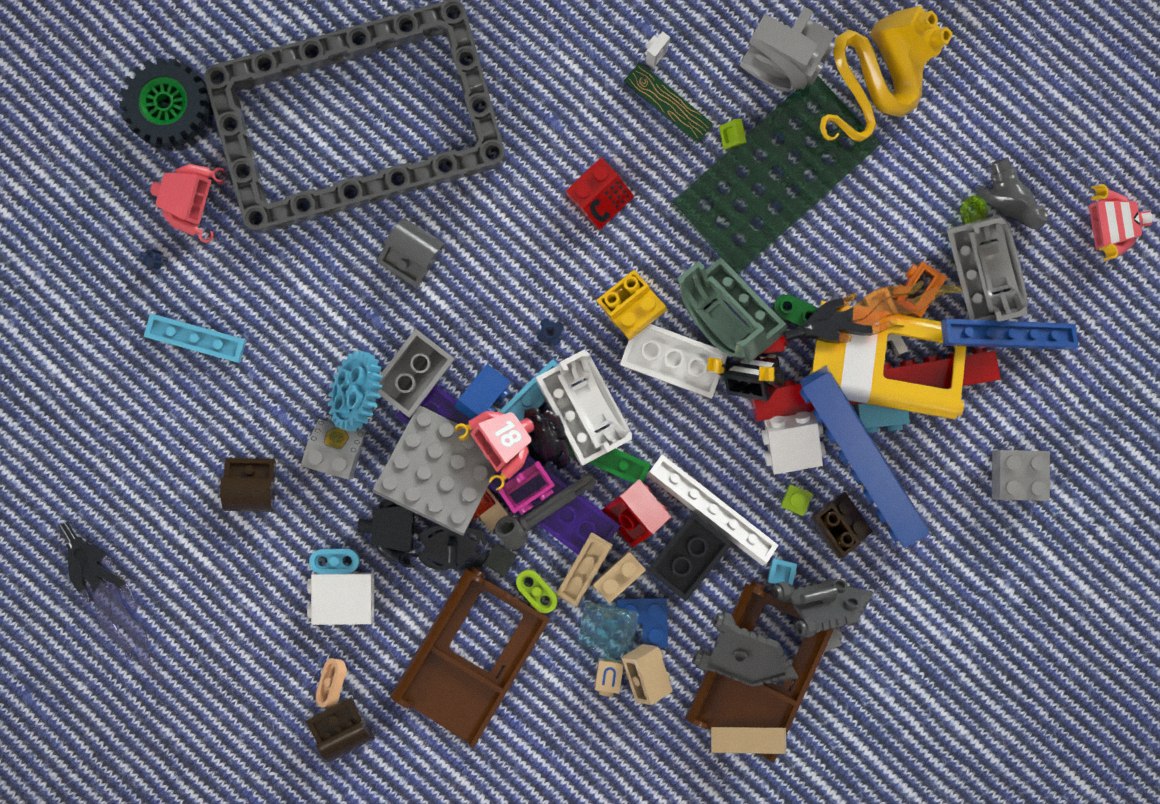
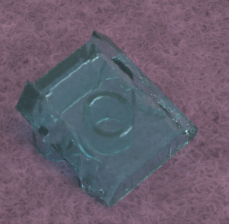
M586 602L578 643L583 644L585 648L595 650L598 647L604 648L606 655L614 659L620 657L623 652L629 653L634 644L635 630L640 613Z

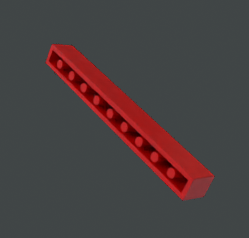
M987 347L973 349L971 355L965 356L962 386L1001 380L996 351L987 352ZM955 353L948 354V359L939 360V356L924 358V363L915 364V360L900 362V367L891 368L890 364H885L883 376L891 380L949 389L951 388ZM794 380L784 382L782 388H776L768 401L751 399L755 422L769 420L775 416L796 415L798 412L803 411L812 412L815 408L811 401L809 403L805 402L799 392L802 386L801 384L795 385ZM849 401L851 405L862 404L858 402Z

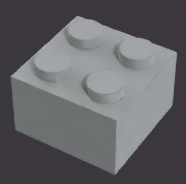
M992 450V499L1050 501V451Z

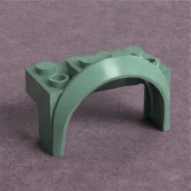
M719 258L706 270L705 266L698 261L678 277L681 297L691 318L706 338L728 356L745 358L750 363L783 335V332L787 331L786 323L722 258ZM717 298V300L712 305H710L706 310L703 311V308L707 304H709L713 299ZM724 301H726L739 314V316L749 325V327L734 314V312L727 306V304Z

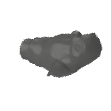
M1003 158L990 163L991 180L994 187L988 189L977 185L978 191L976 196L995 207L1003 215L1018 221L1030 229L1043 227L1049 219L1044 206L1037 205L1031 191L1019 180L1016 168L1011 166L1009 158Z

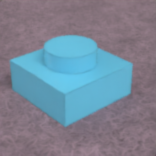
M772 558L767 582L776 584L786 581L793 585L797 564Z

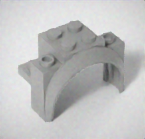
M806 7L802 9L792 29L764 14L749 41L751 46L739 66L758 80L775 89L786 92L798 89L804 90L808 83L811 85L814 83L824 66L820 62L824 64L833 50L835 43L832 42L835 33L810 20L809 18L813 11Z

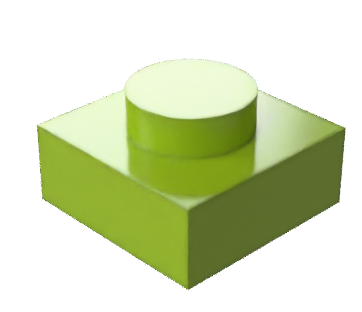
M733 119L719 126L724 150H731L747 143L742 119Z
M789 484L780 507L804 516L813 493Z

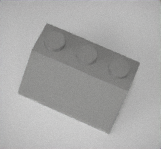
M415 329L380 374L383 375V378L379 381L382 388L378 390V394L410 418L455 358Z

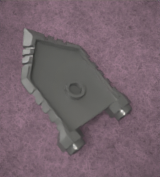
M841 579L819 581L818 584L811 583L795 587V589L788 582L784 581L776 583L771 590L772 596L776 601L789 600L801 617L795 624L796 632L799 636L803 637L814 636L820 630L826 631L843 625L857 623L873 594L871 590H862L848 586Z
M718 612L715 616L713 627H716L720 633L718 634V642L713 651L696 650L692 659V664H695L698 669L716 671L717 674H724L725 677L732 678L735 681H742L743 684L751 687L765 685L764 683L772 684L773 681L777 683L779 680L787 681L799 678L778 641L763 638V635L760 634L755 635V632H748L745 628L740 629L739 626L735 625L733 616L726 612Z

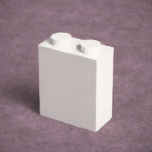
M374 572L348 574L314 573L311 575V579H308L307 591L308 594H311V603L307 607V616L311 618V625L372 624L374 622Z

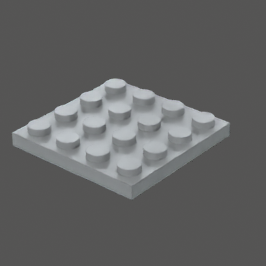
M419 406L374 486L373 493L464 536L489 486L490 478L494 476L496 470L471 434L467 440H459V437L465 434L466 429H460L455 432L454 429L457 423Z

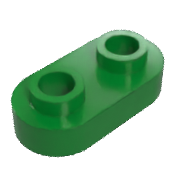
M791 295L780 296L773 305L774 312L782 320L801 327L802 323L807 321L805 319L807 312L813 315L818 309L816 306ZM783 303H789L791 309L785 311L782 307Z

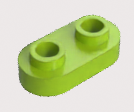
M530 569L522 571L516 580L518 590L538 612L549 613L553 611L557 605L556 593L536 571ZM531 577L534 581L533 585H525V578ZM542 596H548L550 602L542 604L540 599Z

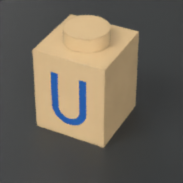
M599 657L594 686L595 690L599 691V695L613 697L614 693L620 694L623 661Z

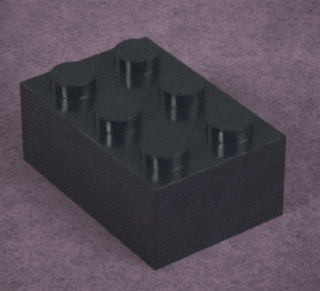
M691 511L649 563L646 570L686 602L733 543Z

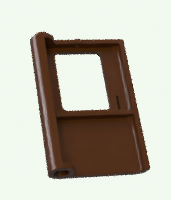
M474 566L471 570L468 568L464 570L390 695V698L399 705L408 709H415L468 742L473 748L550 620L545 614L538 612L532 606L484 578L485 573ZM482 591L489 592L523 614L522 620L491 671H485L450 648L452 640Z
M754 581L751 584L745 583L731 614L735 620V625L739 626L740 629H747L748 632L754 631L766 605H771L794 617L801 618L792 604L786 601H776L771 594L764 591L765 586ZM834 628L826 631L820 630L814 636L803 638L792 663L799 678L784 681L781 686L774 683H764L765 685L751 687L743 684L742 681H735L732 678L725 677L724 674H717L716 671H706L685 719L696 726L710 730L711 727L786 728L787 736ZM757 753L772 763L775 762L778 754Z

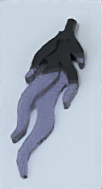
M68 522L61 524L59 528L68 541L66 546L68 548L69 577L80 594L84 605L89 606L91 604L85 578L91 586L96 616L105 633L124 650L126 659L130 660L132 658L131 646L118 630L117 624L123 627L133 639L142 667L153 677L159 680L164 679V676L151 662L146 631L129 614L122 601L120 592L124 594L130 608L133 610L138 608L131 588L122 577L100 563L102 562L112 567L115 565V562L103 550L85 542L81 537L77 538Z

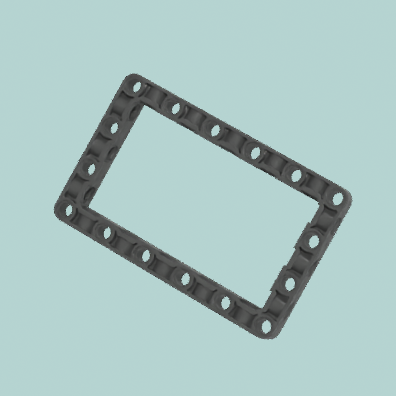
M458 0L443 1L210 66L204 75L243 222L256 233H266L501 167L506 159L467 14L463 4ZM452 11H458L460 16L456 19H450L448 14ZM405 24L413 25L412 30L409 32H403L401 28ZM447 33L477 140L475 147L456 151V149L430 156L428 160L409 164L408 162L380 170L381 173L350 178L333 183L331 187L316 191L314 189L286 196L284 200L268 204L237 91ZM363 36L366 38L364 44L355 45V40L358 37ZM311 50H319L315 58H308ZM465 57H471L473 62L469 66H464L461 64V60ZM264 63H272L268 71H261ZM224 75V81L221 84H215L216 77ZM478 103H483L487 106L481 113L473 110L474 106ZM232 121H236V129L233 131H227L228 124ZM491 149H496L500 154L496 159L491 160L487 158V152ZM444 162L452 164V169L447 173L440 171V166ZM250 168L249 175L246 178H240L241 170ZM398 175H403L405 177L404 183L400 186L394 185V178ZM351 188H356L358 190L357 196L353 199H348L346 197L347 191ZM304 201H309V210L300 212V204ZM262 214V222L259 225H253L254 216Z

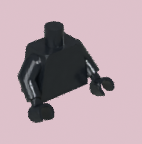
M385 499L379 503L378 509H373L372 519L359 518L358 533L372 534L371 544L376 545L378 552L389 560L400 563L403 567H416L410 563L411 557L418 558V554L406 553L413 551L414 512Z

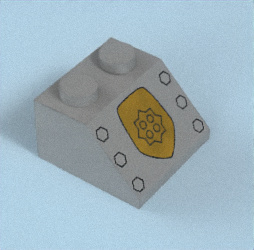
M318 419L307 442L301 466L347 480L353 479L366 432L339 429V427L335 426V423Z

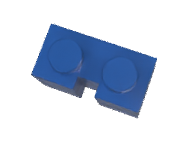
M487 364L457 400L455 408L470 420L485 411H495L492 406L497 401L500 403L504 401L510 392L507 388L511 381Z

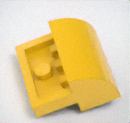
M635 270L631 271L596 300L608 318L629 341L667 311L663 302L654 294L649 285Z

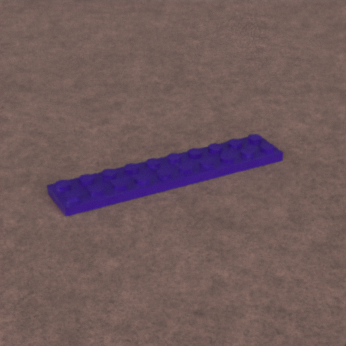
M437 385L433 387L420 404V406L457 424H469L468 421L470 419L455 408L457 400ZM400 410L396 414V417L407 425L412 416L409 418ZM527 455L523 467L504 482L507 483L537 461ZM543 467L555 484L551 488L554 493L542 501L539 497L531 502L533 507L523 514H528L567 488L568 485ZM501 470L495 472L494 475H500L502 473ZM538 474L513 491L510 496L518 504L547 483L541 474ZM495 478L488 487L501 496L496 489L501 486L502 481L500 478ZM581 495L537 523L577 555H579L591 532L609 542L621 526Z

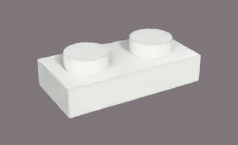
M663 31L658 37L654 35L646 46L645 64L652 70L668 50L670 37Z

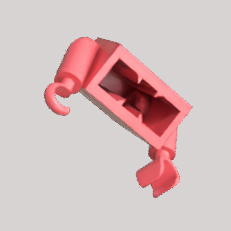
M187 164L175 169L173 173H165L161 183L154 182L151 185V194L157 197L156 206L163 209V216L173 228L192 236L197 234L200 241L205 243L213 239L212 231H210L211 236L209 239H203V230L199 229L198 225L200 224L212 182L208 177L213 178L217 184H224L225 180L216 178V174L219 172L227 174L223 168H216L212 171L209 167Z

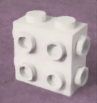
M803 411L798 412L796 415L775 416L769 420H764L765 430H762L761 434L763 444L768 446V451L764 452L765 462L767 466L772 467L774 475L823 466L822 456H825L826 452L824 443L820 441L819 435H823L822 423L819 424L813 412Z

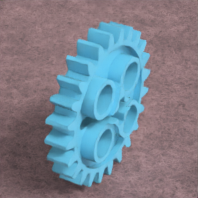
M360 350L359 352L354 351L353 354L349 353L347 359H342L343 366L337 367L338 374L333 375L335 382L330 384L333 390L328 394L329 397H332L328 406H332L329 414L333 415L331 421L335 422V426L339 427V429L356 431L357 428L361 429L363 423H368L367 416H373L372 408H377L375 401L381 397L378 394V390L382 388L379 381L383 378V375H379L382 368L377 366L379 360L375 359V355Z

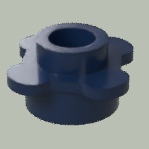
M150 248L145 252H140V256L143 257L142 263L148 267L161 269L163 262H168V258L164 257L163 253L159 250Z
M543 319L540 322L541 331L537 335V339L540 342H551L553 345L560 344V333L564 329V325L561 322L554 323L548 319Z

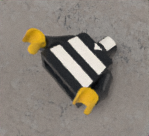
M773 353L768 354L766 357L757 356L750 363L743 358L733 366L722 364L723 360L719 358H708L707 370L724 377L728 395L768 401L776 388L779 389L784 386V373L780 369L779 358Z

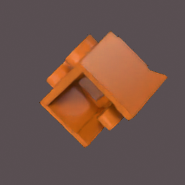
M923 261L917 265L913 264L905 275L908 277L904 285L900 284L892 295L895 298L893 303L896 308L909 316L918 318L923 316L947 279L946 275L941 274ZM924 272L933 279L914 306L905 299Z

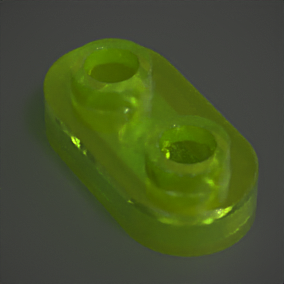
M970 196L962 201L960 215L963 225L989 218L986 203L982 198ZM970 205L975 208V213L968 211Z

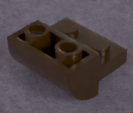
M226 458L224 476L221 478L220 497L223 510L273 512L276 491L274 486L276 460Z
M846 492L840 493L810 516V519L838 559L849 554L861 544L860 542L873 532Z
M352 696L306 720L317 742L316 747L319 753L329 763L375 739L365 717L361 716Z

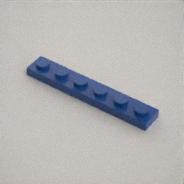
M945 319L941 321L944 346L1074 350L1079 347L1076 324L1018 321L997 322L992 320Z

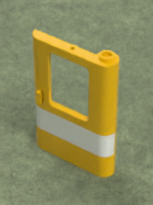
M821 300L820 307L828 301ZM844 305L837 312L846 311L853 306ZM854 306L852 322L861 325H872L873 334L871 336L841 332L839 334V343L816 340L813 366L810 374L827 365L849 401L954 420L958 415H962L964 401H961L966 346H954L955 354L951 389L891 380L883 376L887 337L889 334L943 343L941 321Z

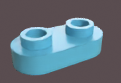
M350 548L319 549L311 555L309 564L311 569L318 574H348L359 567L360 557L355 550ZM346 556H349L352 559V563L350 565H346L344 563V558ZM321 557L327 558V564L325 566L321 565L319 562Z

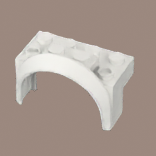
M582 350L561 361L558 366L535 378L553 413L560 416L565 429V437L581 466L632 440V433L590 354L586 350ZM584 378L587 379V380L583 381L582 383H580V384H578V385H576V386H574V387L571 388V385H572V384H574V383H576V382H578V381H580V380H582V379H584ZM610 424L609 427L599 431L598 433L595 432L596 430Z

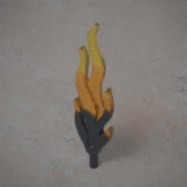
M920 281L911 286L883 287L869 293L848 310L837 312V310L850 305L856 300L857 293H853L847 297L826 302L806 322L802 323L801 327L783 332L785 341L805 337V339H816L839 344L852 340L851 335L843 333L861 336L879 334L894 327L898 322L897 319H891L875 325L879 320L892 315L918 313L940 295L959 293L962 291V288L953 285H940L914 299L895 301L891 299L916 293L923 287L924 282Z

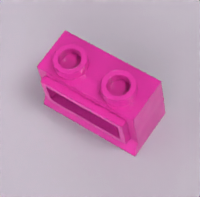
M537 461L505 483L504 487L498 491L513 514L519 511L522 515L533 507L531 503L533 500L539 497L542 501L554 493L551 488L555 484L541 463ZM538 474H541L547 484L516 504L510 494Z

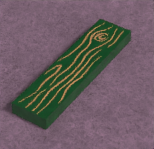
M640 62L624 79V83L695 143L698 144L712 128L713 123Z

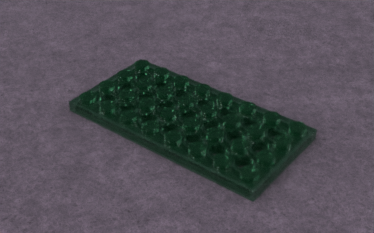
M817 76L812 85L808 83L804 90L798 89L794 91L745 136L747 143L732 147L672 202V205L737 274L881 144L873 135L861 142L852 140L837 124L834 131H827L830 137H834L839 133L836 139L828 141L823 137L820 123L822 117L827 114L838 115L857 132L864 131L865 126L819 76ZM816 102L820 108L819 112L816 114L810 113L807 110V103ZM791 118H798L801 121L802 127L799 130H794L789 126ZM780 134L784 138V144L775 146L771 142V136ZM807 136H815L818 140V146L815 148L808 147L805 143ZM841 138H849L852 141V147L850 149H843L839 143ZM756 150L764 151L766 160L764 162L755 161L753 152ZM797 152L800 155V162L797 164L790 163L787 158L788 153ZM825 153L833 155L834 164L831 166L825 165L822 162V155ZM739 166L746 167L748 176L743 179L737 177L735 169ZM779 168L783 174L780 180H773L769 174L770 169ZM811 169L815 171L817 175L816 180L813 182L807 181L804 178L805 170ZM721 182L728 183L731 188L730 193L726 195L720 194L717 190V185ZM754 184H761L765 189L764 195L755 196L751 190ZM793 185L798 188V197L790 198L786 194L788 186ZM701 199H710L713 203V208L709 211L702 210L699 206ZM743 200L747 205V210L743 213L737 212L734 209V202ZM770 202L780 204L781 212L779 214L769 212L768 204ZM719 216L726 217L729 220V226L726 229L718 228L716 218ZM751 219H761L763 228L759 231L753 230L750 226ZM735 234L743 235L745 245L742 247L735 246L732 242V237Z

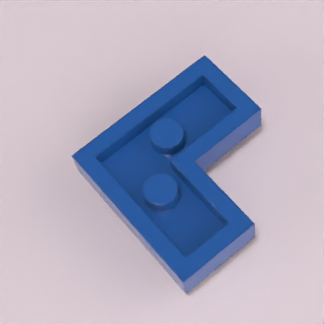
M666 597L617 599L618 624H642L643 644L668 648Z

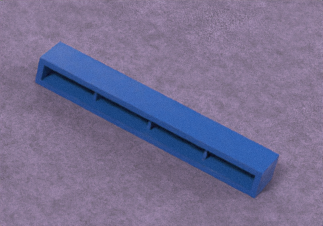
M827 365L800 380L802 389L799 392L806 403L811 401L815 409L812 412L819 424L825 423L828 428L825 431L827 437L832 444L837 442L840 447L838 453L843 462L851 464L853 470L850 472L857 484L863 483L866 488L863 490L864 495L870 504L875 502L878 507L875 511L881 522L887 521L890 529H888V532L895 543L899 541L902 547L905 548L929 535L926 523Z

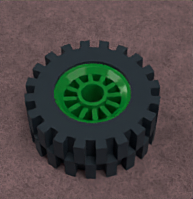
M156 58L157 64L155 65L150 60L143 62L145 69L141 70L137 66L132 70L136 76L133 79L129 76L126 77L124 82L129 85L128 89L121 88L120 95L125 98V101H119L120 108L125 111V113L121 114L124 121L129 124L128 127L132 132L155 148L160 149L162 147L166 151H173V147L178 150L186 149L185 143L191 146L195 145L197 142L194 138L199 135L203 139L207 133L202 129L205 125L211 127L213 122L208 118L209 115H214V112L210 105L211 101L206 83L188 65L183 62L180 64L176 59L169 58L168 63L163 58ZM165 99H171V103L167 108L161 107Z

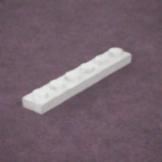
M664 455L659 457L647 473L650 479L762 566L769 561L778 547L777 543Z

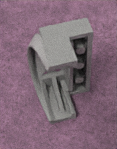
M994 216L946 229L969 319H996L997 322L1026 315L1028 307L1027 293L1017 249L1008 222L1002 217ZM997 239V241H993V242H989V243H985V244L980 245L982 242H986V241H989V240ZM1011 288L1010 291L995 295L992 294L993 292Z

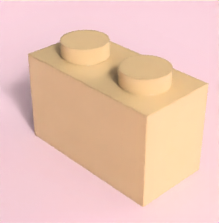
M628 550L592 584L610 604L646 569Z
M642 644L621 657L636 702L653 705L673 692L670 677L666 672L663 662V655L658 646Z

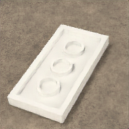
M650 324L628 341L620 366L712 399L720 375L707 370L708 358L722 359V364H725L728 355L721 352L718 348Z

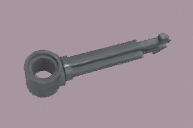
M591 474L580 475L581 479L525 516L521 515L518 519L516 516L502 517L495 525L496 534L507 548L515 550L522 547L527 541V532L531 530V527L586 490H593L596 485L595 479H592L593 476Z

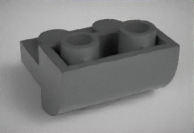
M403 218L388 235L384 242L385 246L376 262L418 288L430 267L435 264L445 243Z

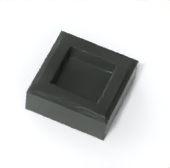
M496 543L484 565L505 577L517 554Z

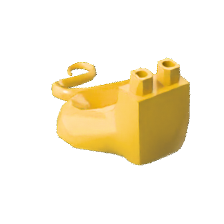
M921 6L899 10L877 21L871 30L870 37L879 48L892 77L893 93L890 92L875 51L867 37L855 31L847 30L835 38L833 56L837 69L859 103L867 124L864 131L857 132L838 115L827 114L822 117L820 123V130L826 140H834L839 136V133L834 137H830L827 134L826 124L828 121L837 124L852 140L858 142L870 137L877 125L872 105L847 63L846 46L854 47L858 54L865 84L874 105L881 113L900 118L912 112L918 106L922 96L924 65L931 58L938 56L943 46L948 44L952 37V32L948 27L940 28L937 25V15L933 11L925 12Z

